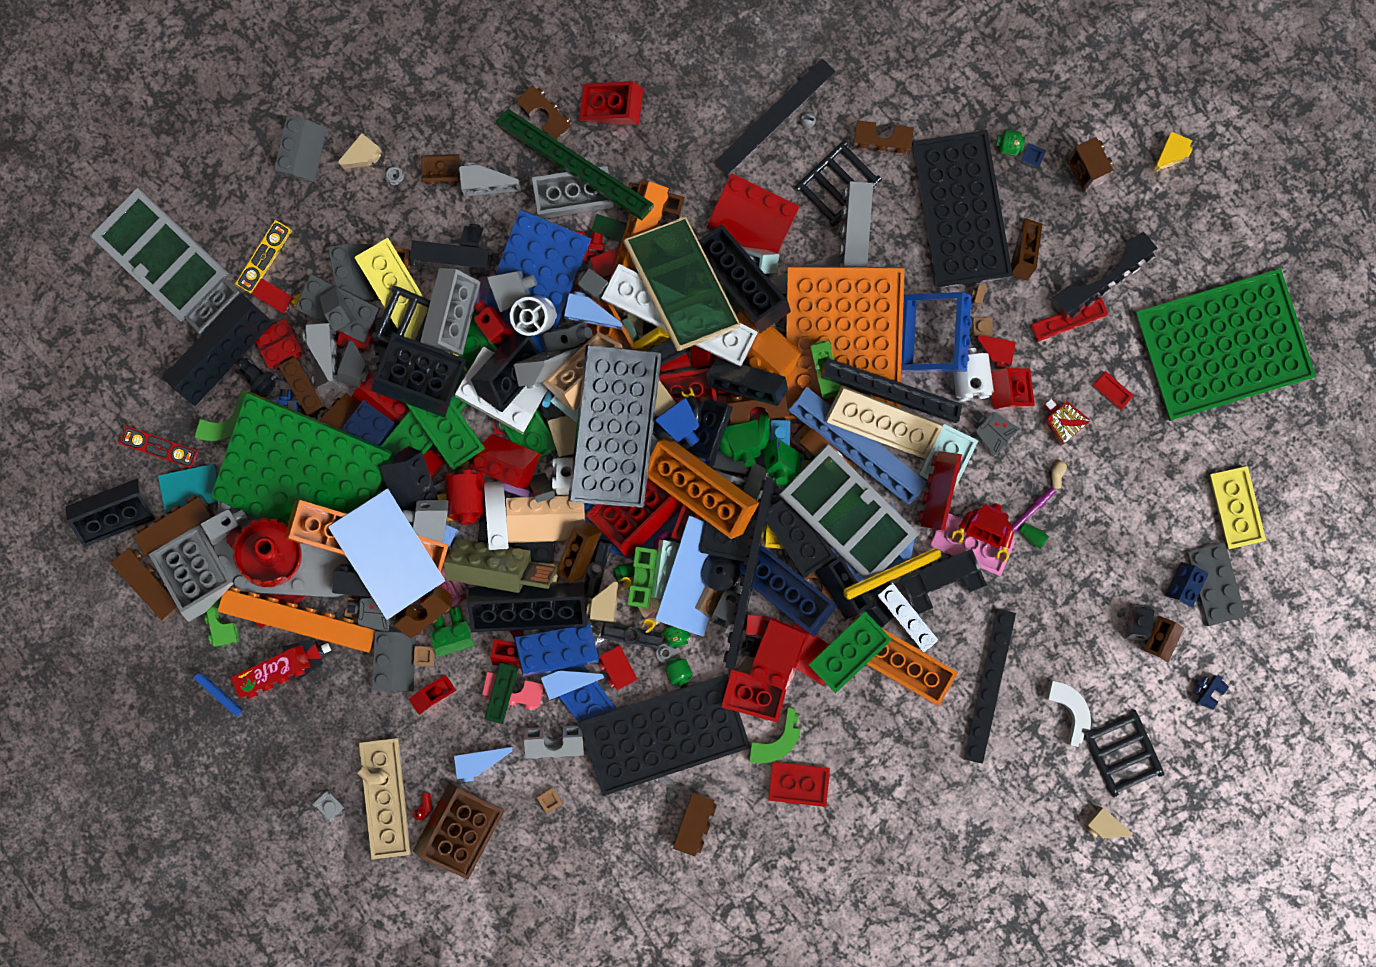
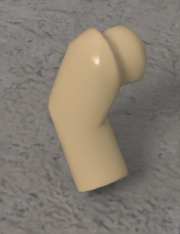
M1062 460L1056 461L1051 470L1052 487L1054 489L1062 487L1061 478L1067 470V465Z

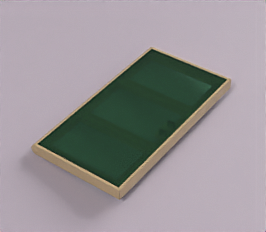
M687 217L640 233L623 241L677 351L740 327V323Z

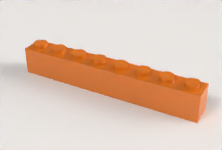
M230 587L222 595L218 612L364 652H370L376 630L362 625L353 624L354 620L344 617L342 621L337 620L335 615L326 612L322 616L316 614L317 610L305 607V610L297 609L298 605L286 602V605L278 604V599L267 597V600L260 599V594L248 592V595L240 593L241 589Z

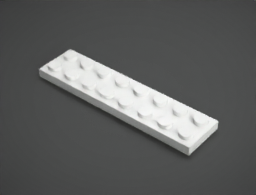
M619 264L602 296V300L666 330L640 275ZM651 280L664 308L689 299ZM702 304L669 315L677 335L683 340L728 323L725 315ZM740 323L739 328L698 343L696 346L730 363L741 366L758 332Z

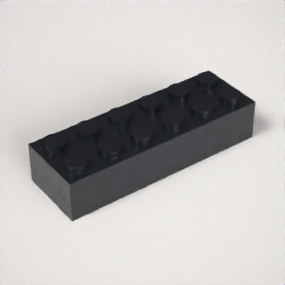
M722 224L698 240L723 291L759 333H762L791 312L787 299Z
M241 293L162 378L177 393L196 406L274 322Z
M585 582L550 584L549 589L523 585L519 593L488 587H472L468 589L467 606L471 633L587 627L588 615Z

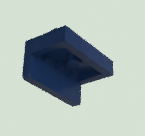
M1181 562L1165 597L1181 602L1188 607H1193L1207 579L1208 573L1195 565Z

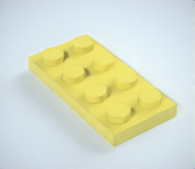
M1248 466L1210 474L1209 478L1227 550L1266 541Z

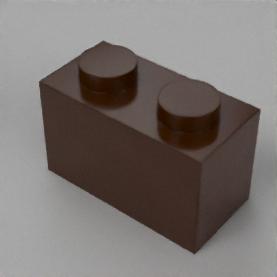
M1159 616L1143 651L1169 663L1184 627L1172 620Z

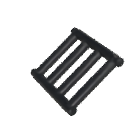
M845 140L838 144L794 187L797 191H802L830 220L829 223L833 227L842 220L841 210L835 215L807 186L815 178L842 206L845 205L846 200H842V194L820 173L827 165L847 185L850 181L855 182L834 161L842 152L870 180L869 183H873V189L883 180L879 175L876 176L847 147L848 144Z
M393 285L391 290L393 293L377 330L371 334V337L387 345L389 344L391 338L383 335L399 296L410 300L396 333L404 336L417 304H421L429 309L431 300ZM427 313L423 319V322L417 333L415 341H421Z
M1136 710L1131 711L1129 716L1091 732L1089 730L1084 732L1113 798L1117 797L1119 792L1157 775L1158 777L1165 775ZM1132 722L1134 723L1138 733L1099 750L1095 741L1096 738ZM1142 740L1146 751L1107 767L1103 756ZM1150 758L1154 769L1115 785L1111 774Z

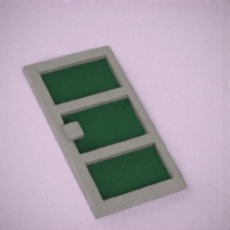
M140 188L135 189L91 235L109 255L180 322L228 275V272Z
M829 444L779 494L864 579L883 572L919 535Z

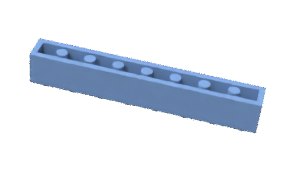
M806 387L795 399L789 411L810 428L816 430L830 444L910 505L920 495L927 481L875 440L827 423L825 418L831 405Z

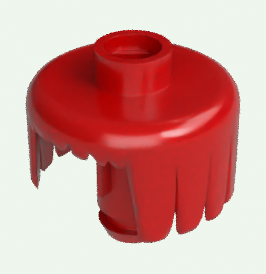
M261 518L259 522L253 520L249 523V527L244 526L241 529V533H238L235 537V544L232 549L234 554L233 560L241 575L248 582L259 587H277L289 581L296 574L301 563L302 550L300 543L284 539L288 526L286 523H279L274 518H271L270 521L267 518Z

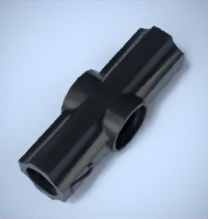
M598 540L589 562L584 581L586 597L594 598L599 594L612 542L608 540ZM592 565H599L602 569L601 572L593 571Z
M869 590L864 594L872 597L873 603L865 611L882 628L893 617Z
M604 621L601 638L658 649L661 633L655 631L646 633L647 630ZM630 630L635 632V638L632 641L627 639V632Z

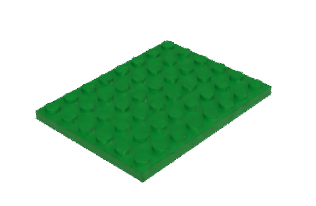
M1281 269L1135 312L1169 421L1316 377Z
M249 391L246 393L210 498L238 510L242 509L243 512L259 519L267 518L270 521L271 518H274L279 523L284 522L287 525L295 500L305 501L349 514L377 495L383 479L378 465L391 457L392 451Z

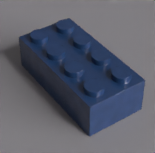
M363 400L341 430L381 446L397 425Z

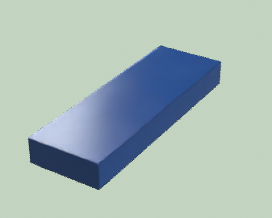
M197 673L193 679L236 717L243 714L244 709L206 675Z

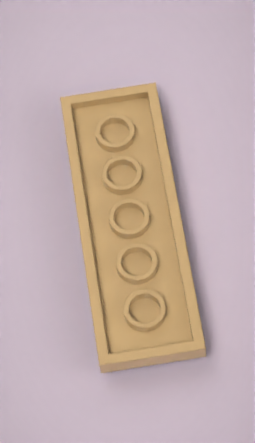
M841 386L825 418L827 423L923 459H927L943 428V425L939 422Z
M399 738L361 742L359 747L362 768L365 767L371 773H378L380 770H383L388 776L384 783L378 785H370L363 779L371 860L411 855Z

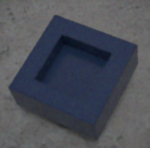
M1028 143L1021 162L1039 169L1046 150Z

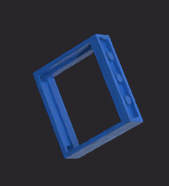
M964 292L904 295L901 372H967L969 361L968 347L970 346L969 329L971 327L970 311L972 308L971 295ZM957 300L953 363L913 364L917 302Z

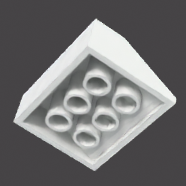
M483 347L455 393V397L523 434L548 388L544 383H538V387L527 389V386H525L503 412H499L477 395L471 382V378L494 354L491 350Z

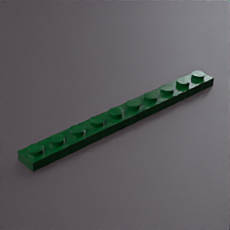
M507 109L496 120L497 126L641 221L654 208L652 202L510 109Z

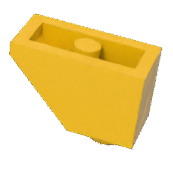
M1171 131L1165 140L1153 170L1164 169L1181 162L1185 157L1188 158L1193 149L1190 146L1192 140Z

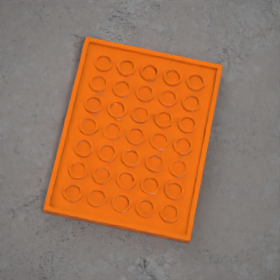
M787 266V301L791 312L786 315V339L801 352V355L786 381L788 387L786 392L788 416L785 419H799L789 411V408L806 387L822 398L810 346L818 341H830L835 361L901 383L904 267ZM870 395L873 398L900 408V404ZM836 397L824 399V401L832 406Z

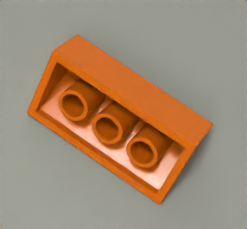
M741 311L736 315L739 323L757 331ZM770 326L762 333H757L744 361L752 368L785 376L787 381L801 352L773 326Z

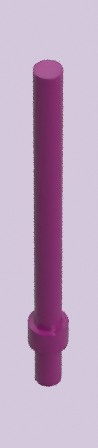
M1050 487L1041 497L1038 496L1033 501L1034 504L1012 524L1014 533L1033 514L1047 505L1046 502L1056 493L1053 487Z

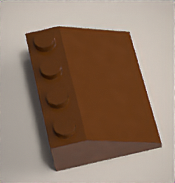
M449 782L413 852L419 858L468 880L505 810Z

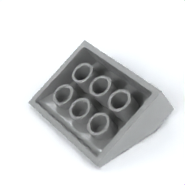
M200 525L195 526L149 554L180 613L188 622L205 613L233 585Z

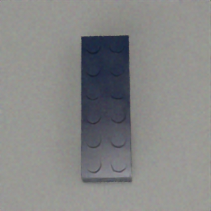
M761 546L752 588L814 637L838 606L765 547ZM737 560L740 566L739 578L741 579V576L746 573V567H744V561Z

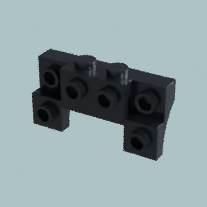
M972 549L951 558L949 555L938 559L939 563L935 565L928 563L922 566L920 571L900 579L911 606L917 614L933 609L928 593L959 580H964L969 593L987 586Z

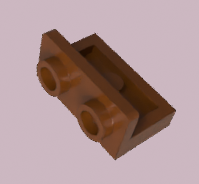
M460 154L421 155V182H426V184L430 185L437 184L438 181L454 184L460 180Z

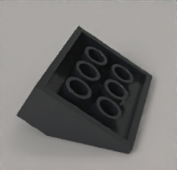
M393 333L375 375L371 391L445 418L467 359Z

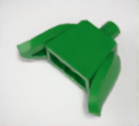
M764 412L761 415L759 428L757 420L727 426L718 449L719 452L727 457H732L735 462L743 461L746 467L755 465V458L761 455L760 450L766 448L770 438L771 419H769L768 412Z

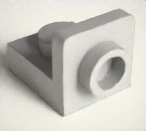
M321 791L314 798L316 802L313 806L317 807L329 821L345 808L330 791L325 793Z

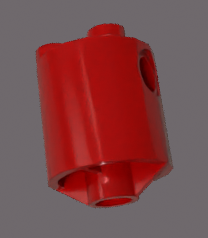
M463 470L458 475L456 473L445 474L446 499L449 501L448 518L461 525L474 524L479 517L485 516L486 505L483 473Z

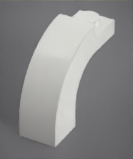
M502 481L484 482L489 550L508 549L504 484Z
M1050 681L1046 700L1060 703L1069 710L1072 717V726L1067 745L1078 747L1084 738L1082 728L1090 730L1091 726L1088 705L1084 698L1072 687Z

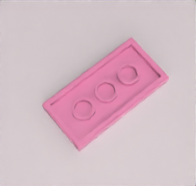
M949 513L945 531H935L929 547L933 549L938 548L942 553L952 557L972 549L980 569L1001 577L1007 560L1004 562V554H1000L999 559L996 560V554L1002 549V546H1000V549L966 535L967 531L963 533L964 540L961 544H959V540L962 538L960 535H956L952 540L953 532L960 529L959 525L963 519ZM1012 540L1010 548L1007 549L1009 555L1015 544V540Z

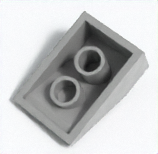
M475 163L463 164L464 166L459 167L461 189L465 197L521 191L519 180L481 165H475Z

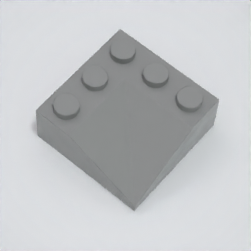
M329 323L306 325V330L303 331L304 342H307L313 354L311 355V366L315 370V374H312L313 386L316 385L318 390L341 389V383L337 382V372L340 367L339 347L336 345L338 332L334 331Z

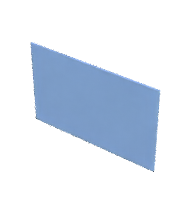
M388 489L328 527L386 619H389L445 581Z
M689 516L655 620L704 636L710 617L695 609V606L706 585L702 577V567L711 555L700 553L706 522ZM719 567L717 569V573L721 574L723 572V568Z

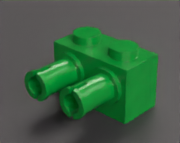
M454 607L455 612L453 608L449 610L452 621L451 626L445 627L443 615L439 616L438 620L432 624L434 631L429 633L433 649L438 657L475 646L471 628L467 621H463L460 607Z

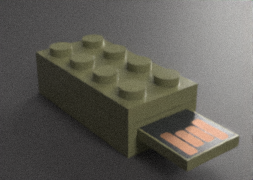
M459 538L456 539L451 550H447L443 563L445 580L517 593L520 592L523 584L549 589L557 572L556 566L531 562L529 550L512 547L489 550L488 543Z

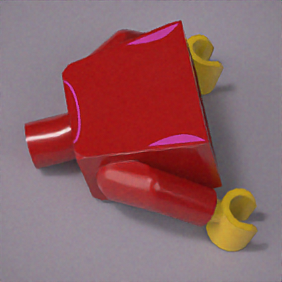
M994 503L992 506L984 504L980 509L976 508L966 513L959 525L960 529L953 532L952 540L956 535H960L962 538L959 540V544H961L964 540L963 533L967 531L966 535L999 549L1002 546V549L996 554V560L999 559L1000 554H1004L1005 562L1009 558L1007 549L1011 546L1014 531L1011 523L1008 521L1009 515L1002 511L1003 508L1000 504Z

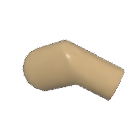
M365 767L357 773L370 785L382 784L388 777L387 773L383 770H380L378 773H371Z

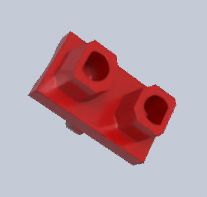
M574 230L582 235L585 233V231ZM592 232V239L583 262H587L588 257L596 256V252L589 251V249H604L605 243H603L602 233Z

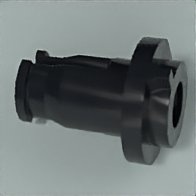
M248 358L241 360L237 364L241 369L235 371L236 374H240L242 379L251 386L250 392L261 397L269 395L279 379L272 372L264 373L256 365L252 364Z

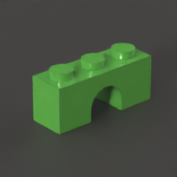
M636 547L633 565L635 567L633 584L630 586L629 606L650 609L658 552L655 549Z
M222 596L204 614L205 622L210 626L211 631L208 633L209 641L214 647L240 642L237 624H224L220 620L218 608Z

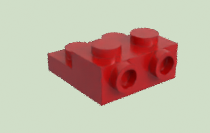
M287 318L270 326L256 341L260 353L270 370H279L281 364L293 357L300 359L302 357L301 354L305 353Z

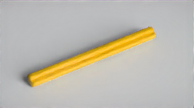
M938 548L931 549L843 590L844 597L848 600L931 563L941 558V551Z

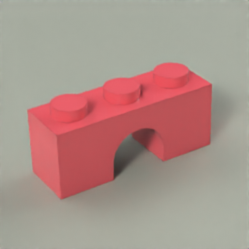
M487 672L482 695L487 696L486 700H490L496 673ZM525 680L522 691L516 694L512 693L509 705L516 706L517 703H522L524 708L535 710L536 707L541 706L545 688L544 684Z

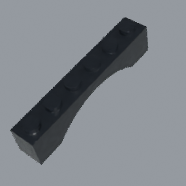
M1144 231L1128 242L1122 261L1108 276L1089 285L1067 286L1053 297L1052 305L1065 320L1069 317H1076L1084 306H1091L1099 295H1106L1114 284L1120 285L1126 279L1125 276L1130 273L1132 275L1141 268L1140 265L1145 262L1148 264L1155 259L1157 246Z

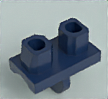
M1218 674L1213 675L1210 681L1206 676L1201 681L1195 679L1193 683L1197 685V688L1194 692L1198 695L1200 694L1195 704L1214 710L1219 701L1211 696L1213 692L1216 691L1224 695L1229 688L1222 681L1223 677Z

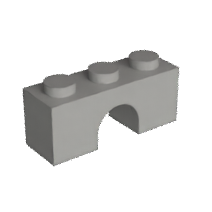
M563 726V735L557 739L548 738L544 734V727L524 728L525 758L538 759L584 755V739L581 726Z

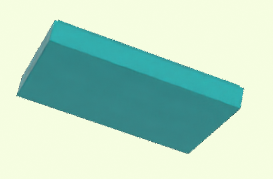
M216 464L159 475L158 479L165 513H170L169 510L178 505L180 507L187 504L186 500L194 495L197 498L203 496L208 505L218 503L217 500L210 498L218 477Z

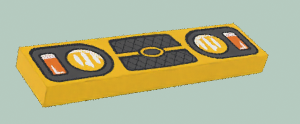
M275 220L235 285L252 294L292 230Z

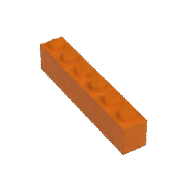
M640 181L637 193L652 202L654 208L642 221L630 213L610 280L619 264L638 273L623 241L657 227L658 221L662 217L663 205L668 198L667 192L669 188L650 181ZM652 240L634 246L644 268L646 259L651 252Z

